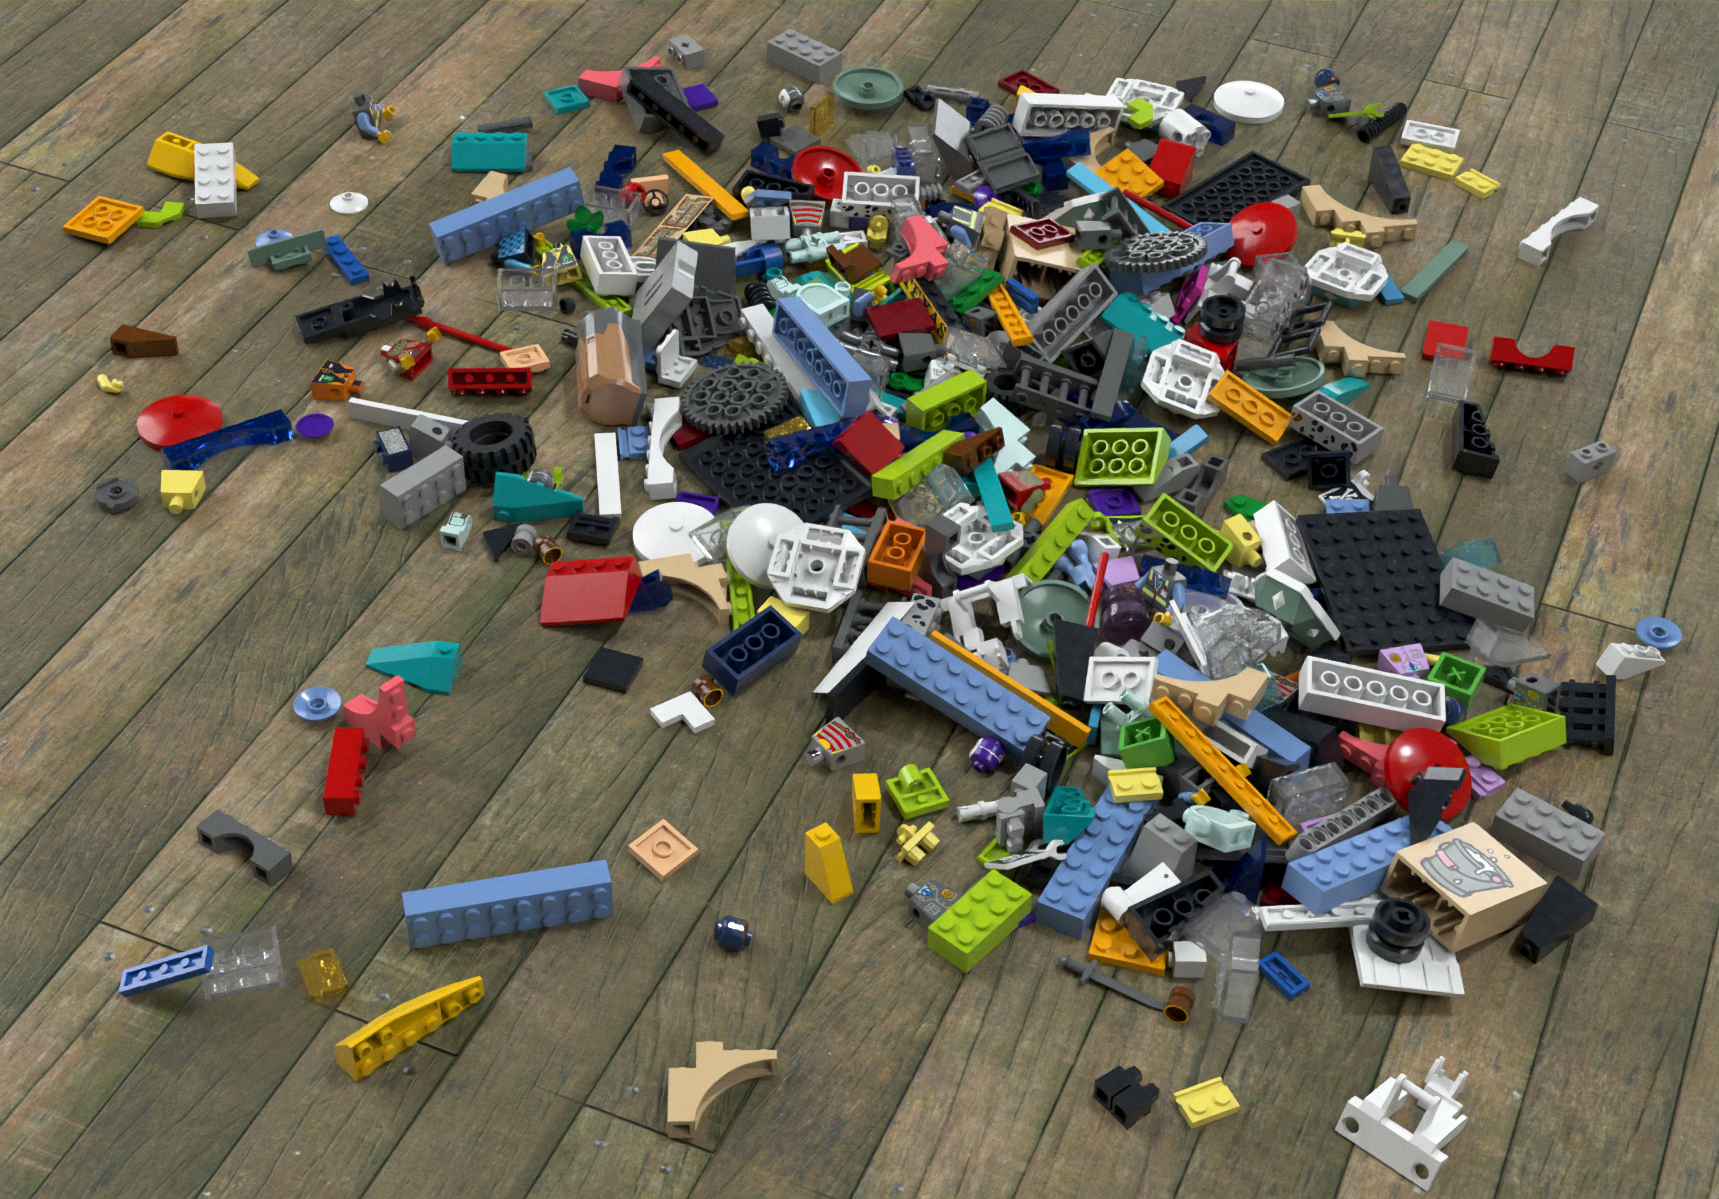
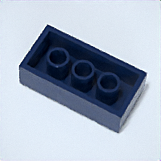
M770 605L707 649L702 667L732 696H735L797 651L803 634Z

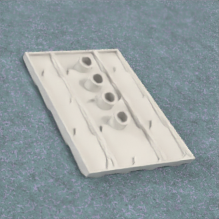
M1379 889L1351 902L1385 900L1389 897ZM1358 924L1354 927H1348L1361 987L1462 998L1465 995L1455 952H1450L1429 932L1418 958L1410 963L1399 964L1389 962L1377 956L1369 948L1366 942V932L1369 925Z

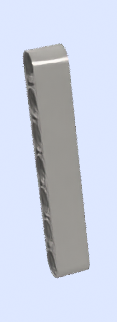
M1379 788L1298 835L1285 853L1287 861L1290 863L1350 839L1381 821L1396 803L1390 790Z

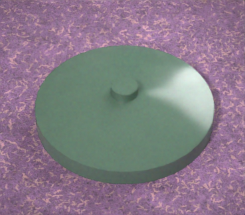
M856 67L845 70L836 76L833 81V94L838 101L852 108L863 110L883 109L896 104L902 98L903 82L895 73L886 69Z
M1296 356L1294 358L1296 359V366L1279 367L1278 370L1269 368L1246 371L1243 381L1267 398L1293 397L1307 393L1320 386L1325 380V368L1316 359Z
M1041 580L1025 587L1018 594L1024 623L1020 624L1023 638L1017 640L1012 626H1010V630L1017 644L1026 653L1038 660L1052 663L1046 644L1047 641L1052 640L1054 619L1085 625L1091 598L1083 590L1068 582ZM1098 610L1094 623L1095 628L1100 627Z

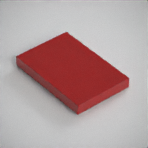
M1429 320L1421 359L1461 366L1469 327Z

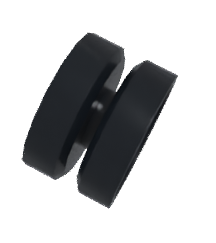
M1213 295L1206 298L1201 308L1198 329L1200 335L1206 340L1220 344L1239 340L1242 337L1246 313L1244 303L1228 295Z
M1052 423L1046 447L1045 467L1056 470L1062 458L1063 472L1074 473L1081 449L1082 428L1071 426L1067 431L1066 439H1064L1065 429L1063 425Z
M1033 734L1023 751L1018 772L1026 763L1046 772L1045 793L1051 794L1055 786L1058 785L1064 770L1068 753L1067 744L1053 741L1049 745L1046 737Z
M1387 898L1380 901L1374 910L1372 921L1366 932V942L1377 956L1389 962L1399 964L1410 963L1416 960L1422 951L1424 940L1431 927L1430 918L1421 907L1413 902L1400 898Z

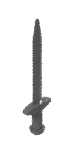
M1063 955L1059 960L1062 969L1068 968L1082 975L1079 984L1081 986L1086 984L1089 979H1092L1147 1006L1164 1011L1165 1005L1157 999L1095 971L1098 962L1096 959L1088 966L1071 959L1070 955Z

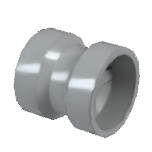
M526 524L518 526L511 542L512 550L520 555L531 553L537 538L536 529Z

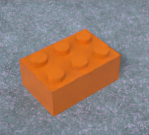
M888 520L867 563V582L910 592L924 560L925 528Z

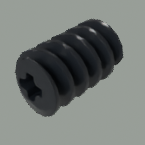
M757 282L747 284L744 289V295L750 307L764 304L768 312L776 307L766 284Z

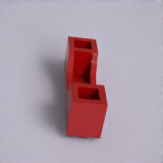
M1494 336L1491 341L1488 363H1493L1494 367L1505 368V365L1513 366L1515 370L1531 368L1536 373L1553 371L1554 375L1566 376V373L1569 374L1572 371L1575 347L1555 344L1548 354L1534 358L1520 352L1516 346L1515 339Z

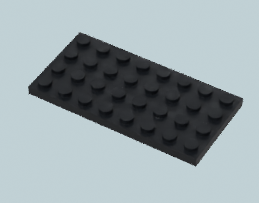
M1251 151L1163 204L1161 208L1192 225L1200 222L1229 223L1237 213L1251 205L1272 202L1288 194L1290 196L1296 195L1302 191V186H1310L1311 179L1255 151Z

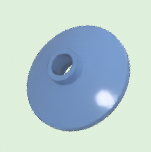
M268 230L256 237L255 245L257 247L289 238L293 235L285 230Z
M1646 617L1641 619L1636 626V634L1639 639L1645 644L1658 649L1673 648L1680 643L1682 638L1679 627L1665 618Z
M312 687L297 695L293 703L294 711L303 720L311 722L324 721L338 713L341 708V697L331 688Z

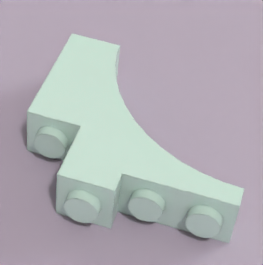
M992 398L979 409L975 421L984 432L996 427H1002L1005 447L993 455V464L997 476L998 473L1031 470L1036 456L1024 447L1028 441L1026 437L1030 429L997 400Z

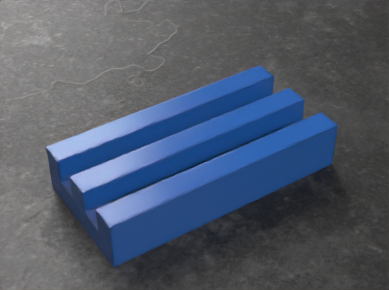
M1015 279L1007 280L1006 284L1009 286L1006 287V291L1013 303L1031 315L1037 313L1039 296Z
M1276 950L1256 962L1255 969L1289 1001H1292L1295 995H1302L1303 990L1305 992L1309 990L1311 983ZM1271 961H1273L1280 968V970ZM1287 975H1288L1298 986H1296V985L1287 977Z

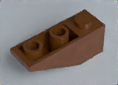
M122 324L110 337L114 355L127 358L175 356L179 354L175 336Z
M996 427L960 440L943 451L946 470L967 475L1005 447L1002 427Z

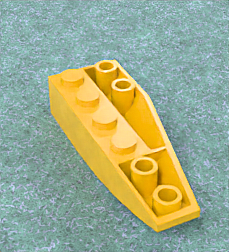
M167 131L155 140L146 164L147 168L171 177L195 181L194 144L202 143ZM236 162V188L248 190L259 182V177Z
M477 976L444 986L407 1001L382 1014L334 1046L337 1063L355 1082L371 1074L374 1069L386 1061L392 1060L398 1053L414 1045L420 1038L429 1032L435 1031L441 1024L450 1018L456 1017L471 1004L477 1003L484 996L483 979Z

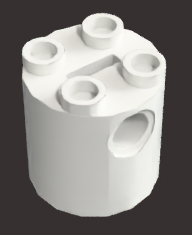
M1181 109L1168 113L1163 118L1158 130L1159 137L1162 139L1195 146L1196 157H1200L1204 153V147L1211 137V132L1205 126Z

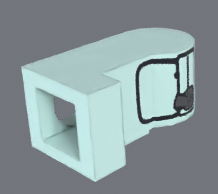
M779 276L767 282L771 296L775 299L777 297L787 298L802 287L798 283L791 284L784 276Z
M457 512L451 514L447 525L442 526L439 531L441 548L461 550L471 530V515ZM456 538L455 544L448 542L450 539Z

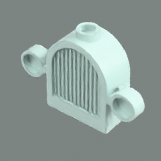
M847 282L836 283L835 289L826 284L810 283L800 287L796 292V297L799 296L826 327L849 317L850 300L846 297L851 294V285Z
M1194 805L1187 809L1182 817V821L1186 823L1185 831L1190 833L1199 842L1224 853L1249 848L1256 827L1255 823L1248 821L1249 814L1239 810L1226 812L1214 807Z

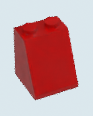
M1161 138L1149 168L1164 181V186L1153 194L1175 198L1185 191L1193 175L1195 146Z
M1194 323L1191 329H1187L1184 341L1216 353L1225 372L1228 370L1231 373L1234 371V360L1237 358L1239 340L1227 344L1213 343L1200 335L1198 323Z
M870 410L861 413L832 442L837 449L870 478L885 468L891 461L894 462L903 455L901 451L905 448Z

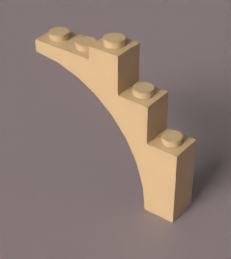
M1320 185L1302 186L1300 203L1314 227L1332 225L1334 229H1343L1344 232L1361 231L1365 235L1364 248L1382 247L1383 242L1415 239L1418 226L1415 219H1385L1363 214L1335 201Z

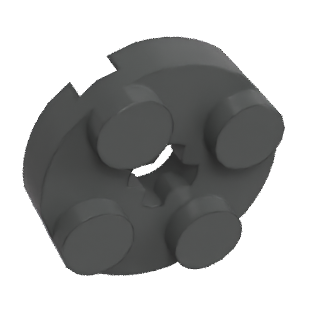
M706 207L699 216V228L701 230L702 228L714 229L718 236L726 235L728 230L732 228L735 230L736 220L732 221L719 208Z
M118 477L108 478L100 482L96 487L97 491L94 492L96 504L100 508L107 510L109 514H117L121 510L140 502L137 483L126 477L125 480H119Z

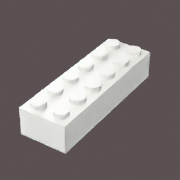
M1021 93L1012 126L1020 136L1070 137L1079 134L1084 137L1108 127H1112L1116 135L1124 106L1116 96Z
M1307 656L1299 672L1298 709L1404 732L1414 728H1428L1440 732L1446 722L1445 684Z

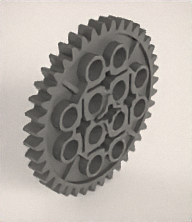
M1161 231L1160 233L1153 232L1151 234L1146 233L1145 235L1138 234L1137 237L1131 236V238H1124V240L1118 241V243H1113L1109 249L1104 251V260L1107 268L1110 267V270L1114 269V271H1119V273L1125 272L1127 274L1132 272V274H1143L1147 272V274H1150L1152 272H1166V270L1174 271L1175 268L1188 267V264L1193 265L1194 262H1199L1200 259L1206 256L1208 249L1206 239L1201 237V235L1197 236V234H1192L1191 232L1185 234V231L1181 233L1179 231L1173 233L1171 231L1167 233Z
M742 361L740 365H737L736 362L732 366L726 363L725 367L719 365L717 370L711 368L710 373L703 372L704 376H697V380L691 381L692 385H687V389L681 395L682 400H680L684 419L692 427L695 426L697 430L702 429V432L708 430L709 434L716 431L717 435L724 431L725 435H727L729 431L736 434L737 430L744 433L746 428L751 431L752 426L759 428V423L767 424L766 419L773 420V415H779L778 411L783 410V406L786 405L789 389L785 376L782 375V372L779 373L778 369L773 370V366L767 367V364L760 366V362L753 365L752 361L745 364Z

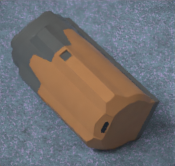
M615 307L591 312L577 324L575 357L579 411L585 418L601 425L626 424L637 426L647 396L641 322L619 312Z

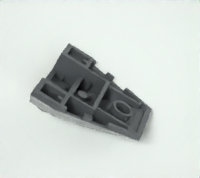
M694 285L692 300L665 331L666 336L674 329L679 331V355L685 357L701 356L747 336L744 329L742 330L739 325L741 309H743L741 298L719 290H709L703 285Z

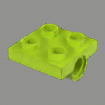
M909 764L899 771L898 777L886 780L885 787L905 820L949 807L950 800L930 767L919 770L916 765Z

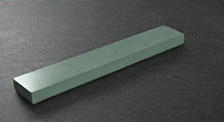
M1452 240L1400 290L1404 299L1417 303L1468 253L1470 246Z

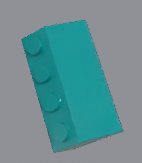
M454 133L452 140V172H496V168H501L500 172H525L529 150L527 133Z
M1130 292L1118 295L1099 318L1113 329L1118 328L1119 330L1133 333L1132 342L1150 355L1152 351L1169 345L1177 339L1184 341L1186 333L1182 327L1171 323L1165 315L1158 314L1153 310L1152 306L1142 303L1137 299L1136 295Z

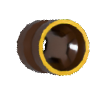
M550 535L538 537L533 544V549L547 565L559 561L562 557V549Z
M702 675L692 684V692L700 698L706 707H713L721 701L723 691L718 685H715L710 676Z
M1174 987L1170 992L1169 1001L1164 1008V1015L1167 1019L1175 1023L1187 1022L1191 1013L1190 1009L1194 1006L1196 1000L1195 994L1186 987Z

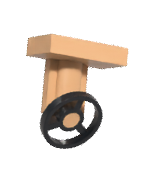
M668 175L631 179V182H637L645 189L646 199L642 205L649 214L660 215L667 210L669 204L667 194H669ZM661 195L665 197L666 205L664 204ZM664 208V209H663L662 211H660V212H653V211H650V210H649V209Z

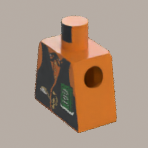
M326 360L311 381L313 399L346 401L352 392H363L364 382L356 379L354 368Z

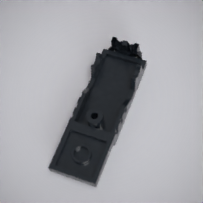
M415 276L410 277L412 286L401 288L395 278L393 283L389 285L382 282V295L370 297L362 294L295 316L305 345L315 343L330 336H336L344 332L346 338L357 336L360 333L375 330L379 327L394 324L397 321L421 314V308L424 307L425 302Z

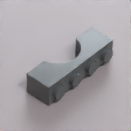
M1209 453L1201 464L1199 474L1192 488L1187 489L1184 487L1175 501L1199 517L1225 482L1229 459Z
M942 514L929 520L925 526L922 580L932 585V597L939 598L940 600L953 596V591L957 590V575L949 567L945 553L960 543L961 526Z
M219 809L196 826L199 843L214 853L220 854L229 850H242L253 855L251 865L254 877L270 887L275 886L293 870L292 855L287 848L280 847L267 836L260 835L249 825L240 823L232 815L225 814Z

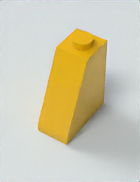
M877 773L853 774L852 797L855 833H879L881 794Z
M825 822L805 832L804 873L827 899L834 904L852 895L853 887L841 838Z

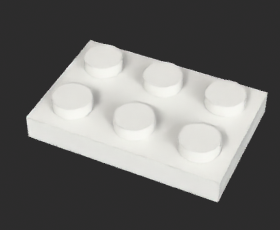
M1407 120L1400 144H1405L1408 147L1412 143L1421 144L1430 149H1438L1441 152L1453 154L1460 130Z
M1090 657L1083 701L1086 704H1108L1109 702L1125 704L1119 699V695L1126 687H1129L1141 699H1148L1150 703L1153 702V699L1150 697L1154 678L1157 675L1159 660L1156 657Z

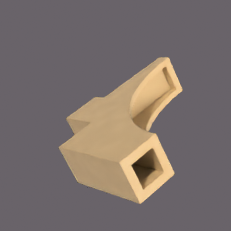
M1108 127L1084 137L1076 134L1065 138L1061 170L1066 173L1068 169L1078 162L1082 163L1092 172L1099 169L1101 166L1097 162L1096 157L1106 148L1113 146L1115 130L1112 127Z
M490 171L471 193L472 206L508 192V175ZM537 228L530 230V233L534 234Z
M984 207L977 257L974 265L990 270L994 269L1005 234L1003 228L1008 212Z
M1326 321L1324 326L1319 327L1321 333L1315 344V349L1320 362L1340 363L1345 377H1365L1366 373L1402 374L1406 360L1404 353L1388 352L1364 345L1347 336L1337 327L1334 321Z
M691 553L638 562L642 575L640 583L644 593L668 592L691 598L710 610L720 626L729 625L732 606L726 600L730 576L728 571H724L722 563L698 567V563L693 561Z
M1247 667L1235 676L1216 681H1186L1157 674L1154 678L1150 698L1158 700L1167 696L1178 708L1193 713L1192 719L1215 726L1223 713L1247 720L1265 695L1269 674Z
M696 1042V1068H669L668 1138H695L701 1116L717 1096L745 1080L777 1075V1050H723V1042Z

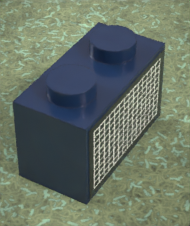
M400 426L375 432L376 440L373 441L375 452L379 453L382 466L386 465L389 473L407 469L414 465L412 449Z

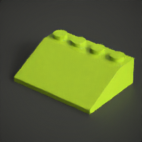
M1163 427L1084 429L1074 486H1154L1168 459L1171 438Z
M1513 703L1446 727L1447 733L1483 764L1493 766L1496 770L1507 769L1509 765L1522 763L1524 759L1540 756L1542 752L1555 750L1558 746L1566 743L1565 716Z

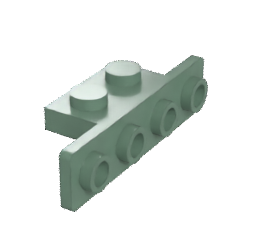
M317 229L248 249L247 252L252 267L272 263L275 271L286 270L290 266L303 265L311 261L310 251L327 247V242L323 229Z

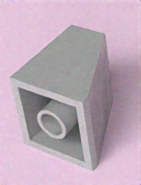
M1159 813L1144 825L1123 876L1134 878L1138 881L1164 862L1175 876L1183 882L1193 875L1198 840Z

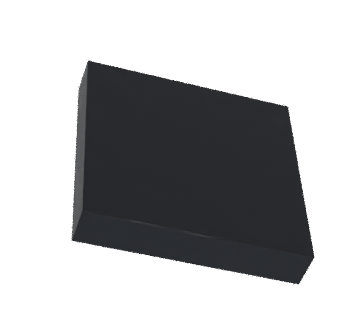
M601 647L583 675V682L626 694L642 668L644 658Z

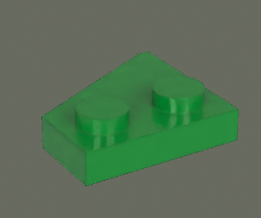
M1239 494L1225 500L1223 508L1233 517L1241 514L1247 522L1255 520L1253 514L1268 504Z

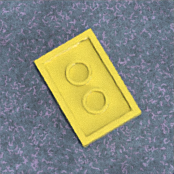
M1412 143L1402 157L1400 167L1452 181L1462 166L1464 158L1458 157L1455 154L1441 152L1438 149H1430L1421 144Z

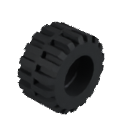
M1003 368L986 373L985 377H983L987 381L985 404L994 398L1016 418L1027 413L1030 407L1009 400L1016 383L1020 384L1022 375L1014 373L1012 369ZM1029 378L1028 387L1032 388V383Z

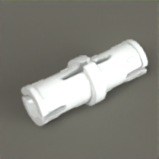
M999 800L985 803L984 801H978L977 804L957 807V818L961 823L974 819H981L983 821L987 817L996 816Z

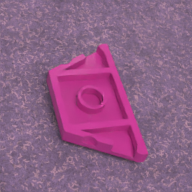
M1203 264L1191 273V278L1185 277L1174 309L1175 315L1171 319V322L1176 325L1179 324L1186 312L1191 308L1195 299L1199 298L1205 290L1203 286L1208 279L1206 276L1208 268Z

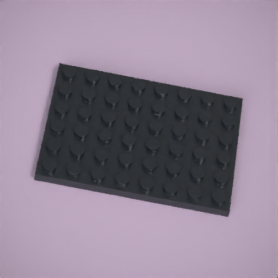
M787 402L783 406V410L778 411L779 415H773V420L766 419L767 424L759 423V428L752 426L751 431L746 428L744 433L737 430L736 434L729 431L727 435L722 431L719 435L715 434L678 454L679 460L716 497H719L720 501L736 516L750 506L771 503L789 509L803 523L819 525L829 519L836 505H840L843 512L873 495L872 480Z
M1420 509L1305 514L1297 516L1296 523L1332 621L1341 633L1339 640L1345 655H1378L1380 650L1418 643L1421 644L1424 652L1473 648L1475 642L1463 613L1440 605V575L1445 568Z

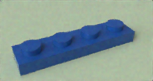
M339 235L330 236L326 239L327 247L323 248L351 286L370 280L369 273Z
M205 945L124 969L119 993L124 997H128L210 973L215 949Z

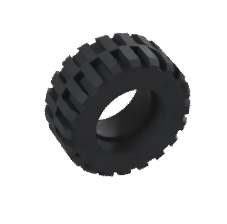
M494 413L493 415L485 414L483 417L473 418L472 421L464 423L462 428H458L452 439L453 450L463 456L465 478L474 483H495L496 472L522 475L524 471L527 472L531 465L534 464L537 456L531 425L524 418L516 414L513 416L511 413Z

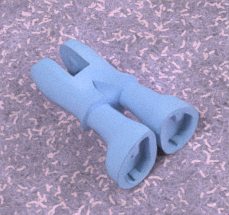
M1074 540L1067 548L1069 555L1063 553L1052 568L1065 573L1068 576L1069 583L1077 586L1090 597L1086 589L1090 587L1093 590L1095 574L1092 564L1088 561V547L1083 540ZM1073 559H1074V560L1076 561V563L1078 564L1077 567H1075V563H1074Z

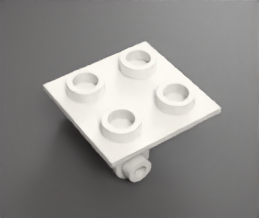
M1223 570V591L1234 596L1247 598L1250 602L1255 603V587L1252 585L1254 578Z

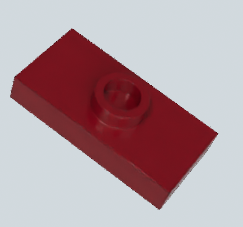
M862 500L848 508L847 514L858 518H872L875 516L877 508L881 507ZM887 510L888 519L893 521L895 514Z

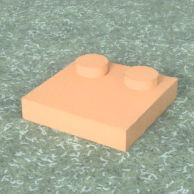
M539 344L500 352V360L506 368L531 367L533 372H542L545 369L551 368L550 360Z
M662 819L629 844L628 852L663 882L698 854V848L666 820Z

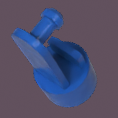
M770 242L750 248L747 252V260L736 262V278L761 272L764 274L770 268L782 270L783 255L778 243Z

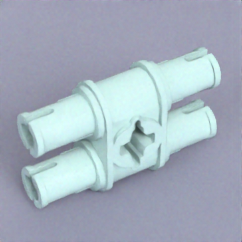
M838 231L824 234L817 232L807 236L800 235L797 239L783 242L782 245L784 253L789 252L791 264L805 261L813 263V261L821 259L827 260L829 257L826 248L832 244L837 250L841 249L843 251L847 248L845 242L840 243Z
M1126 687L1119 695V699L1132 709L1129 714H1125L1112 702H1109L1103 709V714L1117 725L1116 728L1119 732L1121 725L1154 717L1148 709L1150 701L1148 699H1141L1129 687Z

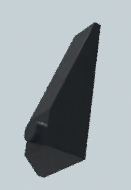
M1428 767L1423 773L1418 771L1410 780L1412 785L1408 792L1411 846L1425 841L1431 836L1443 816L1441 813L1453 800L1450 797L1453 789L1459 790L1467 774L1464 768Z

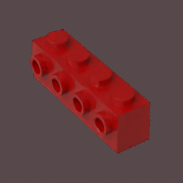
M531 367L448 368V389L450 392H454V395H466V392H474L475 395H487V392L495 391L496 395H507V391H516L518 395H526L528 391H533V371Z
M335 728L323 795L325 815H355L357 805H361V790L359 788L364 786V773H362V770L367 768L365 752H369L370 741L369 738H365L364 728Z

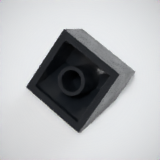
M1350 450L1306 452L1308 489L1351 487Z

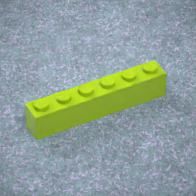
M942 430L872 475L873 496L896 500L946 467L943 451L954 443L965 439V433Z
M1082 498L1067 503L1005 579L1024 573L1033 583L1041 581L1092 519L1095 512Z

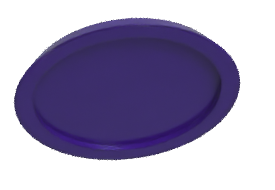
M979 186L974 191V201L979 209L987 202H991L992 198L1002 201L1001 195H995L990 186Z
M319 413L306 415L296 423V430L308 438L325 436L334 427V421L331 417Z

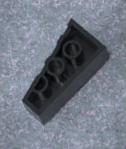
M748 169L745 170L732 188V196L745 208H747V204H745L741 192L747 186L753 187L755 191L756 189L791 192V200L815 201V185ZM789 200L781 206H787L789 208Z
M1461 399L1458 402L1452 417L1451 469L1492 479L1499 465L1500 458L1499 455L1495 454L1496 447L1494 443H1491V433L1485 426L1486 420L1480 404Z
M1265 703L1256 709L1311 747L1308 770L1328 781L1345 766L1336 727Z
M1209 869L1129 906L1123 926L1152 963L1173 945V941H1178L1220 904L1225 887L1212 870Z

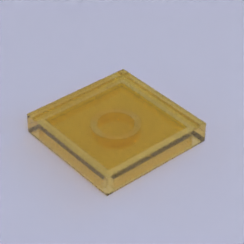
M828 92L810 107V133L817 137H820L834 125L835 93Z

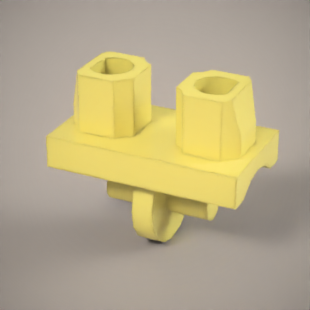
M875 215L870 218L866 240L870 241V248L880 249L881 243H885L889 220L882 215Z
M1335 228L1331 230L1328 248L1337 247L1338 244L1344 242L1363 248L1365 235L1361 231L1349 233L1344 232L1343 229Z
M929 821L917 833H915L917 830L915 825L910 827L905 824L901 825L897 829L898 838L896 841L900 845L903 843L905 845L901 848L902 851L895 859L900 863L906 859L916 867L926 855L918 846L921 845L930 853L940 842L931 832L934 825Z

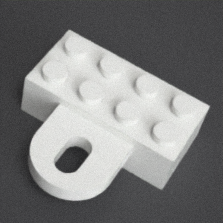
M583 236L580 257L596 294L601 296L635 295L636 282H645L655 270L656 259L643 256H629L619 236Z

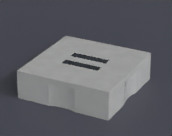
M680 241L676 242L635 295L632 318L640 320L643 347L648 349L653 348L671 323L693 298L698 252Z

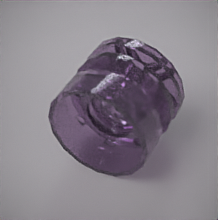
M1126 584L1111 587L1101 596L1099 607L1101 610L1103 632L1106 638L1119 645H1125L1131 639L1139 642L1151 625L1144 592L1136 586Z

